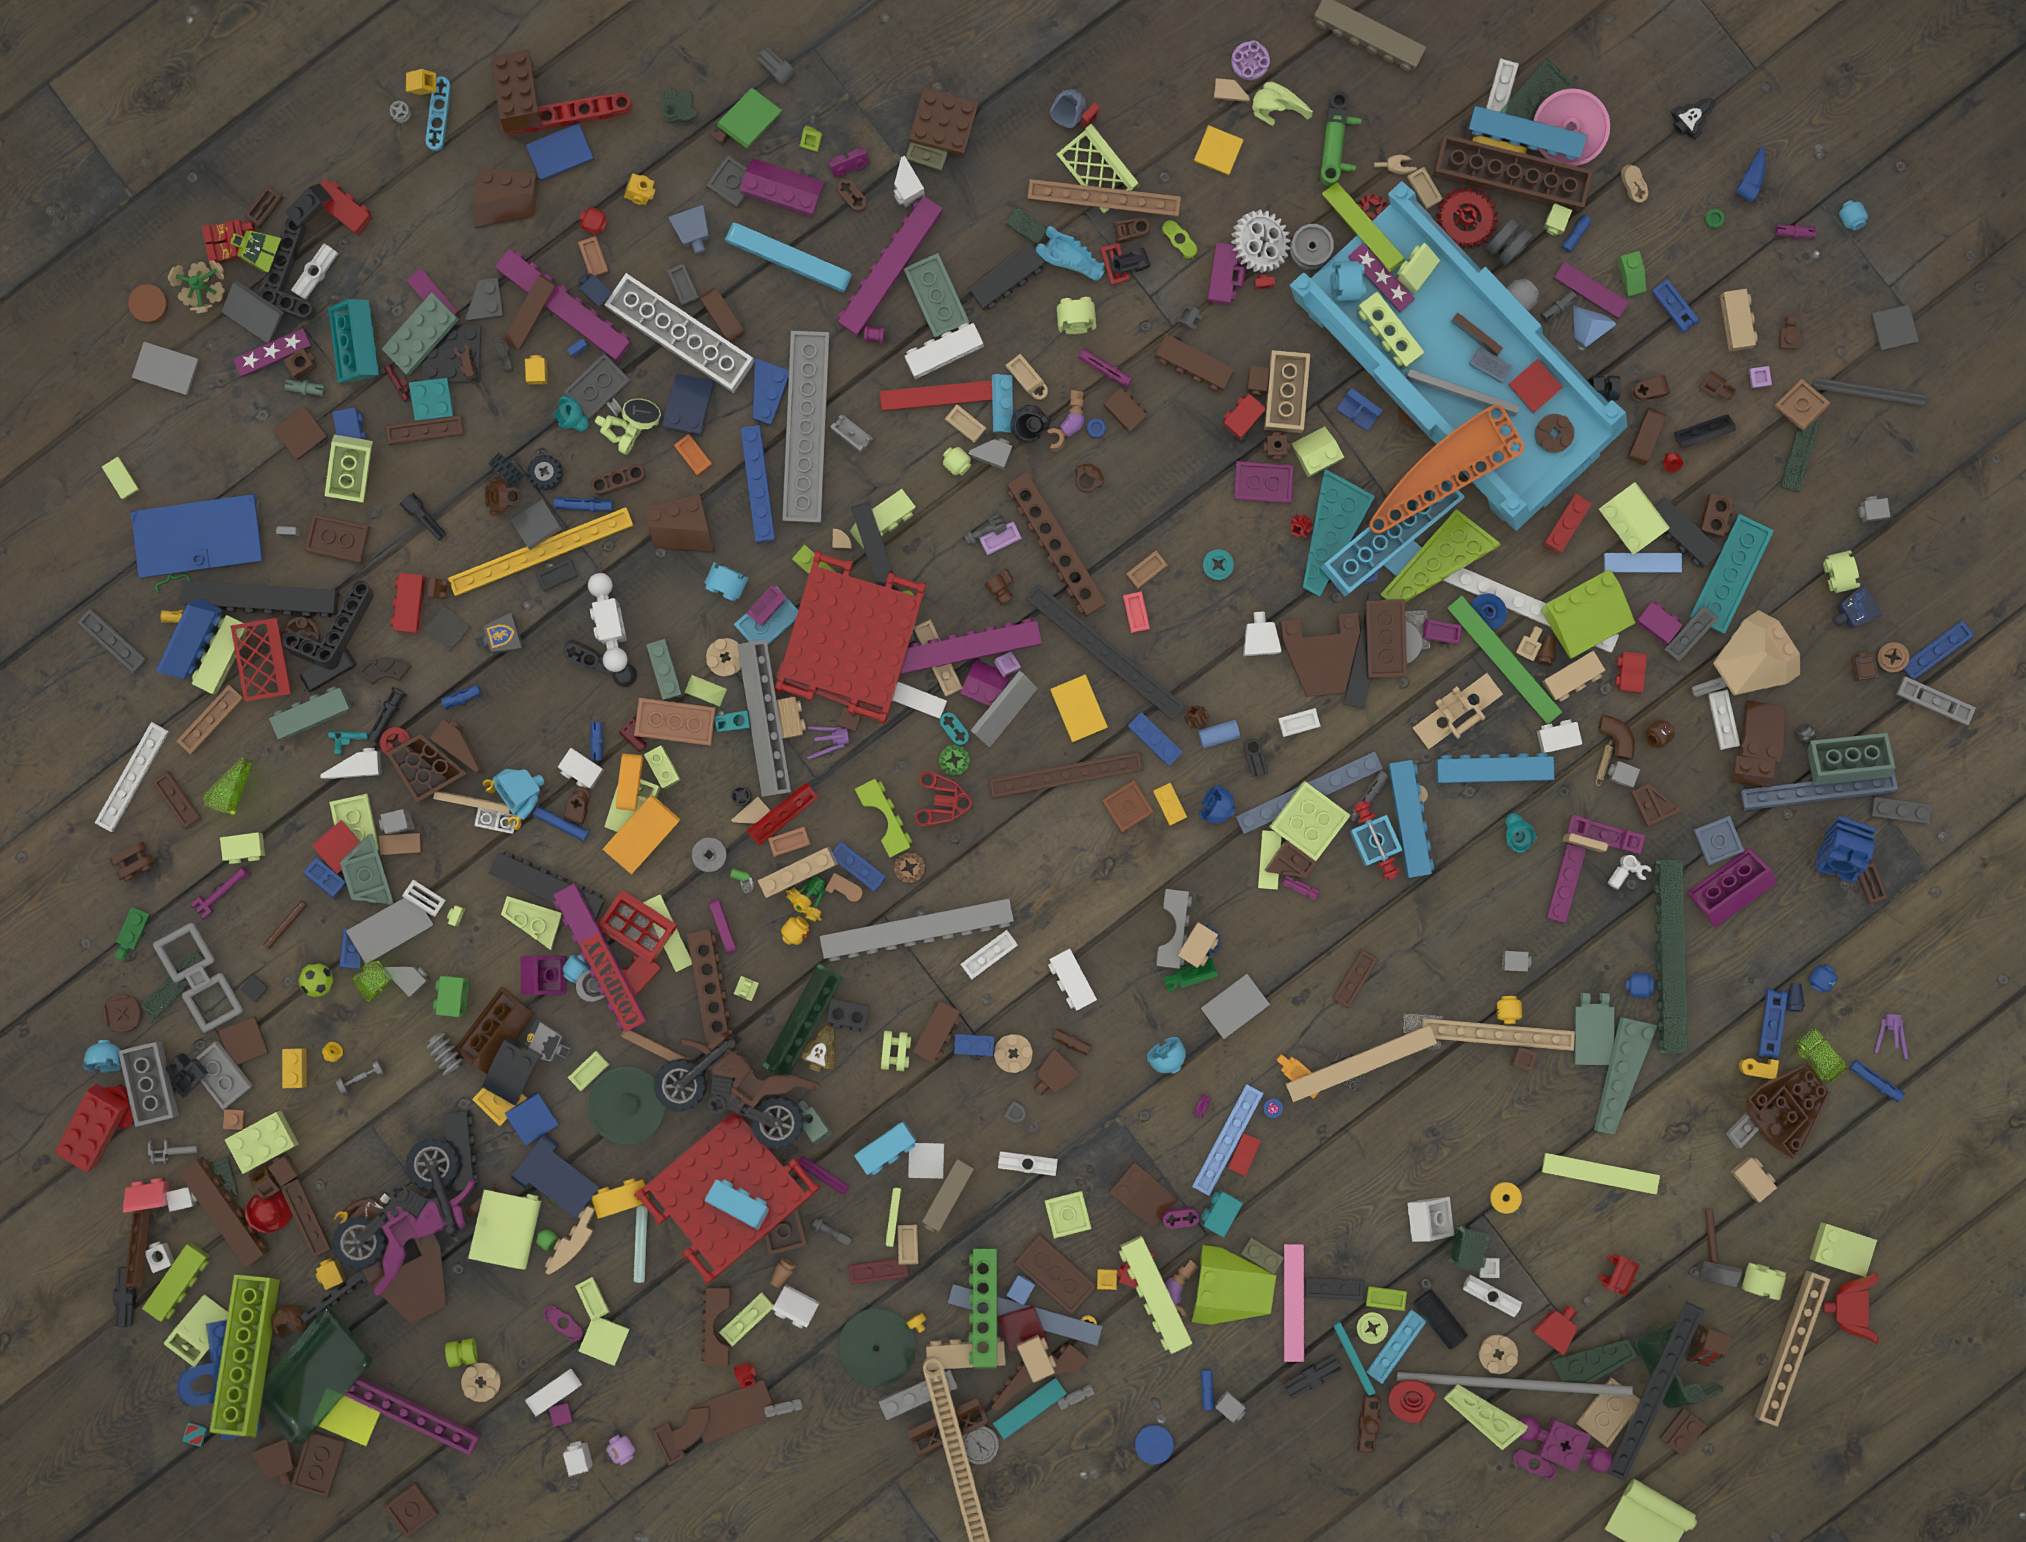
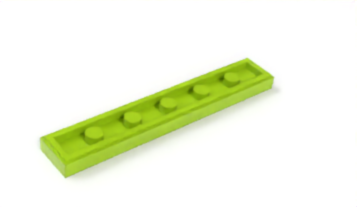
M1338 182L1322 193L1326 201L1389 272L1405 262V258Z

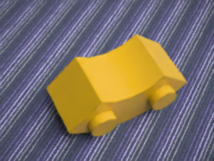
M632 1178L623 1181V1186L610 1190L609 1187L597 1190L598 1194L593 1195L591 1198L597 1218L642 1205L643 1203L637 1200L634 1194L645 1186L643 1179L635 1181Z

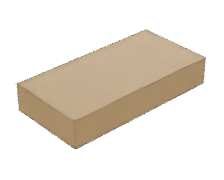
M1425 167L1407 176L1425 210L1442 201V196Z
M1021 354L1005 365L1028 394L1044 383Z
M956 405L945 418L949 424L974 444L987 429L959 405Z
M898 1225L899 1265L918 1264L917 1225Z

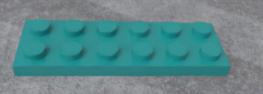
M1741 514L1737 515L1689 616L1690 619L1704 605L1718 617V620L1710 628L1725 634L1774 530Z

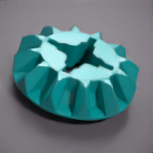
M1213 550L1204 558L1203 569L1206 575L1214 580H1223L1233 571V559L1224 550ZM1212 559L1216 560L1217 562H1219L1220 560L1222 561L1224 559L1221 565L1223 567V570L1217 568L1213 571L1212 569L1214 568L1215 563Z

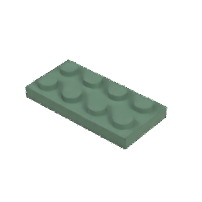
M938 253L903 268L934 338H938L948 331L956 330L959 326L969 323Z
M431 292L383 346L382 350L405 374L410 375L457 323L459 318Z

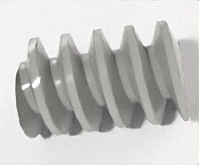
M446 1032L439 1033L425 1042L429 1043L426 1047L427 1050L433 1049L430 1055L432 1057L438 1056L434 1062H442L438 1068L440 1070L446 1069L443 1072V1076L461 1067L459 1064L463 1060L462 1058L455 1059L458 1051L451 1052L454 1045L447 1046L450 1039L443 1040Z

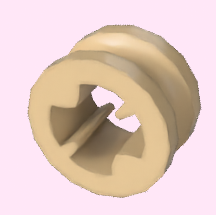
M1044 383L1040 386V389L1041 387L1044 388L1042 391L1043 395H1035L1036 389L1031 392V396L1034 399L1043 400L1046 398L1048 389Z

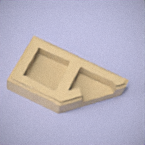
M1216 78L1214 99L1249 102V96L1235 80Z
M757 797L731 821L734 823L755 824L771 810Z

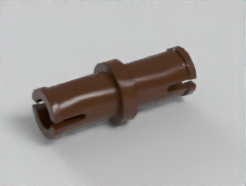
M1058 1028L1052 1037V1040H1056L1066 1045L1068 1049L1072 1048L1087 1056L1092 1046L1076 1038V1035L1073 1034L1071 1036Z

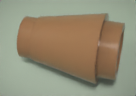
M782 1258L781 1261H778L770 1283L780 1288L795 1271V1264L787 1258Z

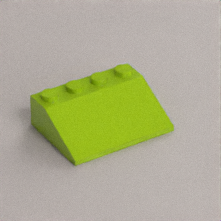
M1611 569L1546 603L1540 610L1570 659L1635 624L1622 588Z

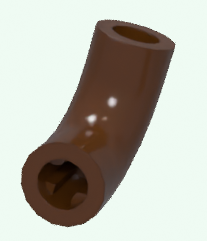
M1601 715L1598 733L1609 735L1615 740L1614 757L1633 760L1635 739L1631 729L1617 718Z

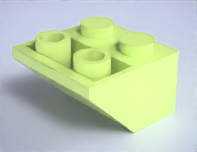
M1425 243L1421 247L1416 246L1408 258L1410 262L1405 261L1397 272V275H1399L1397 280L1414 295L1440 262L1439 258Z

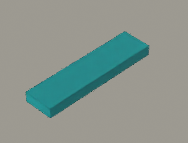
M1339 1320L1334 1322L1333 1327L1366 1393L1369 1396L1376 1393Z
M1055 1377L994 1421L993 1425L1003 1439H1006L1066 1395L1067 1392Z

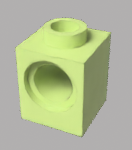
M1554 203L1543 229H1546L1547 233L1551 235H1561L1565 230L1572 210Z

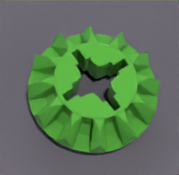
M950 745L944 748L939 756L940 767L949 775L964 773L970 763L968 752L959 745ZM952 752H954L956 757H963V759L957 761V768H955L953 763H946V761L952 758Z

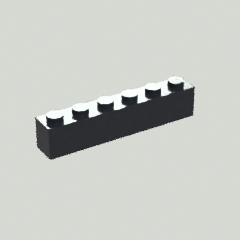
M504 851V853L498 852L489 871V874L551 902L555 899L553 894L572 885L567 883V878L558 874L556 877L549 875V870L543 867L536 869L532 867V862L522 859L520 862L514 859V854ZM575 882L574 884H577L595 921H597L606 901L602 898L603 894L594 890L591 893L584 890L585 886Z

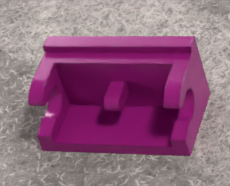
M771 584L746 613L762 627L788 598Z

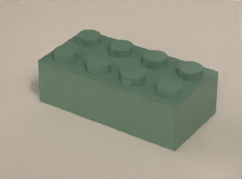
M1888 733L1810 741L1807 748L1814 785L1889 778L1895 770Z

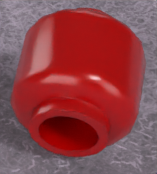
M588 207L586 211L582 210L578 221L581 222L580 227L582 230L597 235L599 232H603L608 219L605 218L604 212L594 207Z

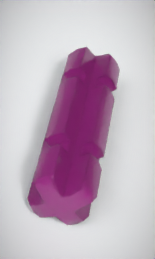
M1289 875L1285 876L1282 883L1283 886L1292 887V890L1304 896L1307 894L1309 895L1308 898L1313 900L1317 899L1320 892L1318 889L1310 888V885L1297 879L1295 881Z

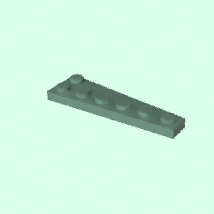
M1620 1017L1594 1130L1615 1135L1657 1025Z

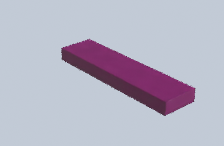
M1565 261L1553 278L1616 319L1621 316L1629 303Z

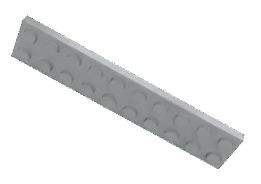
M791 331L783 522L821 523L829 332Z

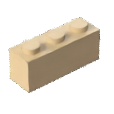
M1747 289L1723 292L1720 295L1729 352L1753 348L1758 338L1756 331L1753 330L1754 314L1750 312V294H1747Z
M1592 651L1541 682L1554 701L1558 699L1561 702L1570 696L1568 694L1570 691L1575 689L1578 692L1586 687L1585 682L1590 679L1594 682L1603 677L1601 673L1605 671V668L1595 652Z

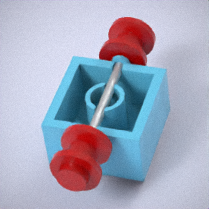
M1366 800L1355 804L1356 808L1353 809V812L1359 813L1360 819L1358 823L1364 822L1365 824L1349 832L1364 866L1379 860L1383 861L1377 864V866L1382 867L1384 870L1382 878L1387 877L1389 881L1398 877V872L1401 870L1400 868H1395L1393 864L1396 860L1395 857L1388 859V856L1402 851V848L1388 816L1385 815L1372 821L1371 818L1376 817V813L1370 812L1371 802L1366 803Z

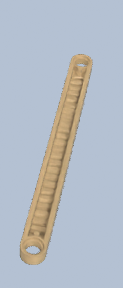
M930 1356L923 1363V1371L969 1541L990 1542L944 1368L938 1357ZM929 1363H937L938 1369L935 1372L929 1371L927 1369Z

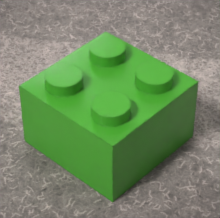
M446 975L440 976V979H437L436 991H438V999L434 1000L433 1009L436 1010V1015L466 1016L470 978Z

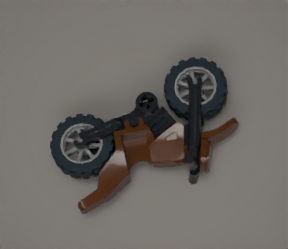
M726 1031L707 1044L692 1039L682 1038L679 1040V1044L695 1047L705 1053L706 1056L696 1064L691 1060H672L659 1069L654 1079V1091L661 1105L677 1112L694 1108L702 1101L706 1093L707 1080L705 1079V1073L709 1069L713 1076L711 1086L713 1097L708 1102L710 1112L720 1114L725 1110H732L742 1116L751 1118V1128L753 1129L754 1136L761 1144L766 1145L768 1148H786L799 1138L804 1127V1116L796 1102L788 1097L775 1096L765 1099L758 1106L757 1104L764 1095L783 1094L796 1086L817 1090L819 1088L818 1082L799 1077L800 1075L772 1074L766 1080H759L754 1076L752 1066L735 1049H731L735 1044L741 1042V1037L731 1036L726 1039L730 1035ZM680 1071V1078L677 1080L672 1073ZM670 1076L674 1083L666 1085L667 1079ZM694 1081V1088L689 1087L688 1085ZM674 1087L676 1090L671 1096L668 1093L667 1088ZM685 1089L693 1092L688 1098H686ZM677 1092H681L683 1099H675L674 1097ZM718 1099L721 1100L720 1104L723 1105L720 1108H717V1103H715ZM778 1108L777 1114L772 1113L769 1110ZM781 1109L787 1111L789 1114L786 1116L780 1115ZM791 1117L792 1126L786 1124L785 1119ZM764 1125L772 1128L769 1133L765 1130ZM781 1126L789 1128L790 1131L783 1135ZM775 1128H778L780 1137L771 1135Z

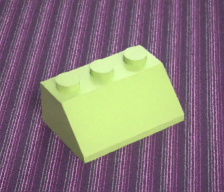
M1636 482L1599 508L1600 512L1633 555L1670 528Z

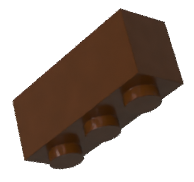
M940 1000L913 1053L932 1063L934 1060L939 1061L944 1052L941 1050L944 1042L948 1044L953 1034L950 1030L953 1025L957 1027L962 1016L959 1013L961 1011Z

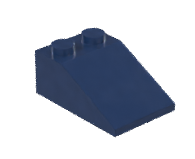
M677 373L663 422L665 430L703 437L714 381Z

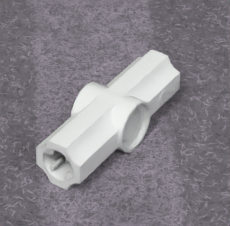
M323 244L312 261L305 265L303 274L291 291L306 300L318 282L324 279L325 272L338 253L328 245ZM318 268V274L311 276L312 269Z
M1000 1151L998 1168L1056 1176L1058 1159ZM1026 1158L1033 1161V1166L1030 1169H1026L1022 1165L1023 1160Z
M1472 1275L1468 1276L1462 1290L1513 1317L1518 1314L1521 1308V1301ZM1496 1291V1299L1493 1301L1488 1300V1293Z

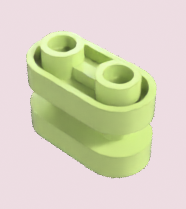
M884 1031L881 1069L889 1070V1064L897 1065L896 1071H904V1068H908L909 1056H906V1048H910L911 1037H907L908 1033L900 1032L899 1038L892 1037V1031ZM891 1045H899L897 1057L890 1056Z

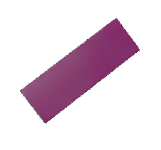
M421 268L407 279V282L423 301L432 292L455 315L459 313Z

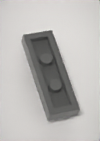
M1703 605L1664 649L1680 661L1718 620V617Z
M1873 797L1870 816L1930 824L1932 805Z

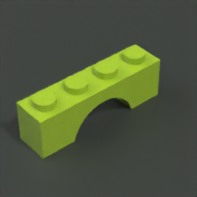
M873 779L856 788L855 791L864 807H876L887 818L888 829L881 842L889 857L892 858L911 848L909 844L912 843V840L907 832L903 833L901 829L903 823L899 815H894L892 809L895 807L891 799L885 798L883 792L886 790L882 782H877L876 779Z

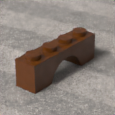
M707 1286L706 1291H703L702 1301L706 1303V1310L702 1311V1322H705V1330H702V1342H705V1349L701 1351V1361H705L704 1366L728 1367L730 1364V1345L718 1337L715 1330V1321L720 1312L731 1306V1286Z

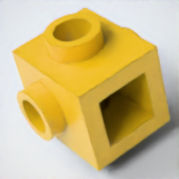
M632 173L624 198L632 200L635 204L646 205L649 199H653L655 193L653 188L654 181L650 180L647 176H639Z

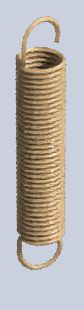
M1606 745L1597 772V780H1604L1614 747Z

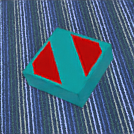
M189 1421L182 1441L201 1447L208 1427Z

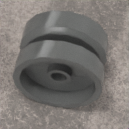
M1515 217L1503 227L1486 247V250L1492 255L1497 254L1502 248L1504 249L1498 261L1505 267L1524 250L1527 242L1534 235L1527 228L1516 235L1515 233L1521 227V223Z

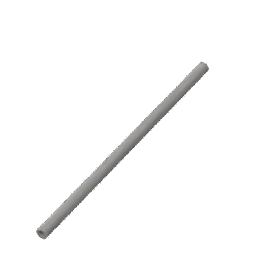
M1397 1372V1382L1418 1380L1427 1384H1458L1460 1386L1622 1396L1633 1395L1632 1386Z

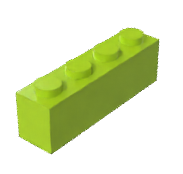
M192 1242L186 1244L142 1309L160 1322L166 1319L169 1320L176 1311L174 1309L176 1304H180L187 1296L185 1292L188 1287H193L198 1280L196 1276L199 1271L203 1272L208 1266L209 1261L207 1260L210 1255Z

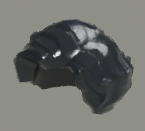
M1025 405L1013 414L1011 432L1018 441L1032 443L1040 439L1041 432L1049 428L1051 421L1038 406Z

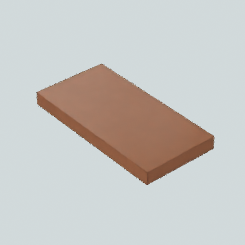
M639 698L634 736L711 746L716 708Z

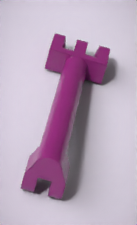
M244 866L240 867L230 879L206 900L200 896L190 904L191 907L194 908L199 904L200 907L195 912L199 914L204 910L205 912L200 918L202 920L213 912L210 905L240 879L245 880L251 874L246 871Z

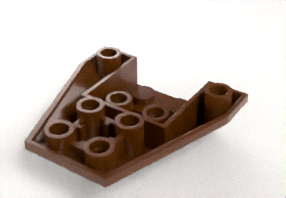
M1805 1063L1758 1086L1746 1099V1114L1769 1144L1790 1158H1794L1805 1147L1830 1091L1812 1067Z

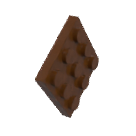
M923 88L909 142L964 156L979 102Z

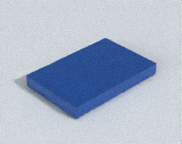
M579 123L526 145L541 181L594 160Z

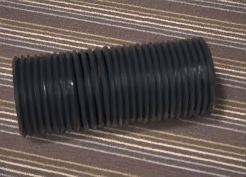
M1433 1289L1427 1290L1413 1302L1415 1308L1422 1314L1449 1350L1455 1348L1467 1338L1468 1333L1458 1323L1457 1319H1455Z

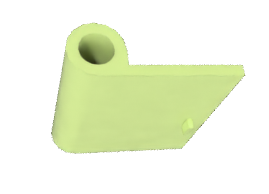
M484 1189L468 1259L517 1269H526L542 1201L538 1199L539 1196L527 1194V1197H519Z
M1632 1479L1604 1529L1625 1542H1679L1683 1532L1689 1529L1692 1530L1697 1520L1694 1513L1640 1481Z

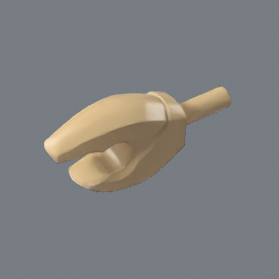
M1394 155L1389 157L1387 162L1374 163V167H1387V171L1398 175L1409 174L1417 170L1416 167L1401 166V162L1411 161V158L1406 155Z

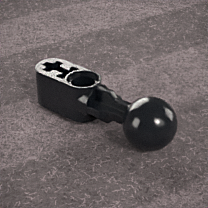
M569 640L564 645L563 654L566 659L584 668L611 674L614 682L621 687H629L637 679V671L629 663H627L623 670L612 672L606 669L603 664V655L595 649L576 640ZM572 647L576 648L573 653H569ZM589 654L593 655L595 661L587 662L584 657Z

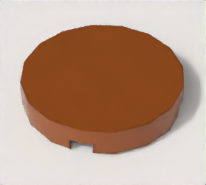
M145 284L138 286L132 291L129 296L128 306L131 314L136 319L145 323H152L164 316L168 301L161 289L154 285Z

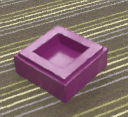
M568 1402L549 1407L553 1427L573 1422Z

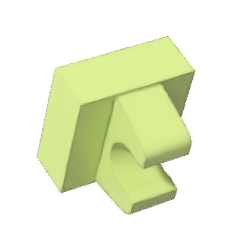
M741 976L734 994L752 1001L759 983Z

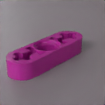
M719 899L712 900L709 904L727 954L736 952V944Z

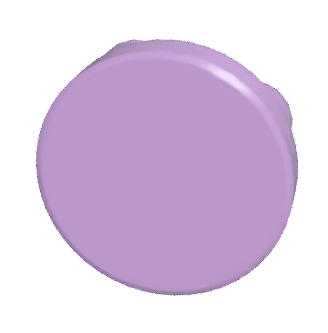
M1250 41L1240 44L1235 49L1231 64L1237 76L1244 80L1252 81L1261 78L1267 72L1270 57L1264 46L1257 41Z

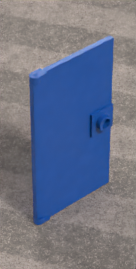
M255 494L131 511L139 578L263 561Z

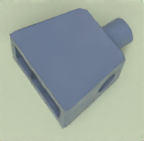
M703 205L669 217L684 247L692 246L695 254H701L706 251L703 241L709 240L710 235Z

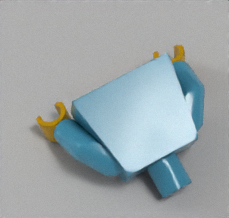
M505 769L493 777L492 781L485 780L483 786L488 787L491 785L486 789V792L492 794L497 790L513 815L517 814L516 817L508 819L509 825L513 821H517V824L513 827L514 830H517L521 827L520 820H524L535 807L540 792L539 787L544 785V780L541 775L531 777L525 769Z

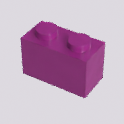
M1650 602L1635 620V623L1666 645L1670 643L1682 627V624L1679 623L1680 619L1677 616L1666 613L1664 611L1665 608L1661 604Z

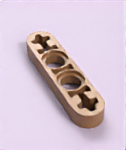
M623 1029L620 1035L669 1061L677 1059L691 1060L634 1030L625 1032Z

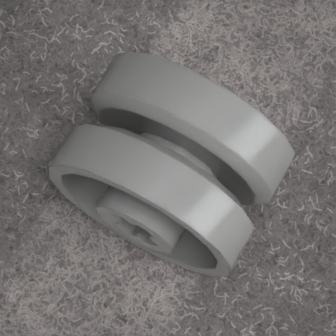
M1318 224L1302 226L1295 233L1290 244V255L1293 262L1304 270L1322 268L1328 262L1334 249V240L1331 233L1325 227Z

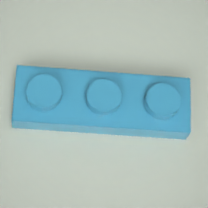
M994 374L992 375L993 432L1012 433V375Z

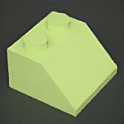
M1326 427L1291 443L1308 478L1344 459L1336 440Z

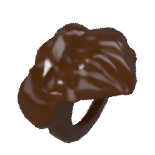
M1085 463L1075 469L1077 474L1076 485L1081 491L1091 492L1096 487L1102 488L1104 478L1098 467ZM1084 473L1095 478L1094 484L1090 488H1085L1080 484V477Z

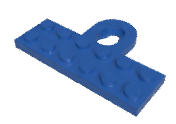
M227 1319L206 1323L211 1362L187 1368L178 1379V1395L188 1405L202 1406L214 1403ZM208 1374L213 1378L214 1386L210 1392L203 1394L192 1390V1382L198 1380L200 1376ZM260 1419L258 1420L257 1433L261 1432ZM221 1434L222 1440L241 1437L239 1435Z

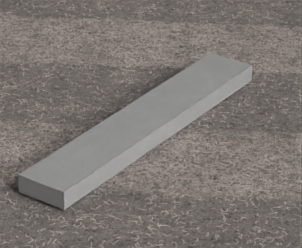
M1412 369L1408 371L1406 379L1486 407L1495 404L1501 405L1506 413L1512 416H1516L1520 408L1518 405Z

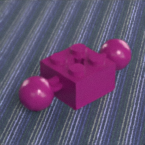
M1525 1416L1519 1420L1528 1426L1527 1430L1519 1436L1520 1439L1527 1442L1534 1441L1535 1439L1541 1441L1536 1452L1539 1456L1575 1472L1581 1459L1586 1460L1589 1467L1597 1473H1604L1611 1468L1613 1460L1608 1450L1604 1448H1595L1593 1450L1586 1448L1591 1438L1589 1433L1551 1417L1546 1430L1542 1429L1539 1422L1533 1417ZM1566 1441L1567 1446L1562 1448V1446H1560V1443H1565Z

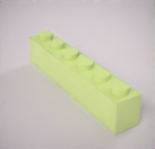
M1140 1235L1120 1245L1122 1250L1119 1251L1123 1262L1127 1261L1130 1266L1127 1269L1131 1279H1136L1138 1283L1136 1290L1140 1298L1144 1296L1147 1302L1144 1304L1148 1315L1152 1314L1155 1319L1152 1324L1156 1332H1161L1164 1338L1161 1340L1165 1351L1169 1349L1172 1354L1191 1345V1339L1142 1236Z

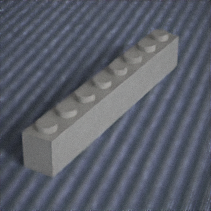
M767 640L738 644L762 797L791 792Z

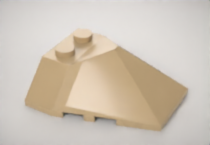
M1759 610L1741 622L1738 630L1731 636V640L1724 646L1713 662L1733 695L1785 685L1800 675L1799 651L1781 623Z

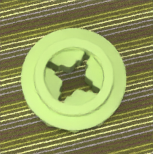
M1374 1312L1364 1314L1358 1320L1356 1327L1359 1337L1364 1342L1370 1344L1381 1342L1388 1332V1324L1385 1318ZM1368 1321L1373 1325L1379 1324L1375 1328L1377 1335L1372 1331H1366L1369 1328Z

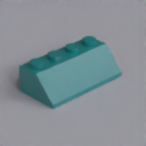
M348 299L329 307L328 312L338 383L366 380L379 375L369 300Z

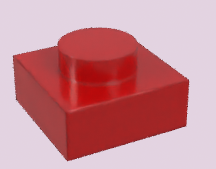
M1260 275L1254 281L1255 290L1269 289L1275 286V278L1269 277V275Z

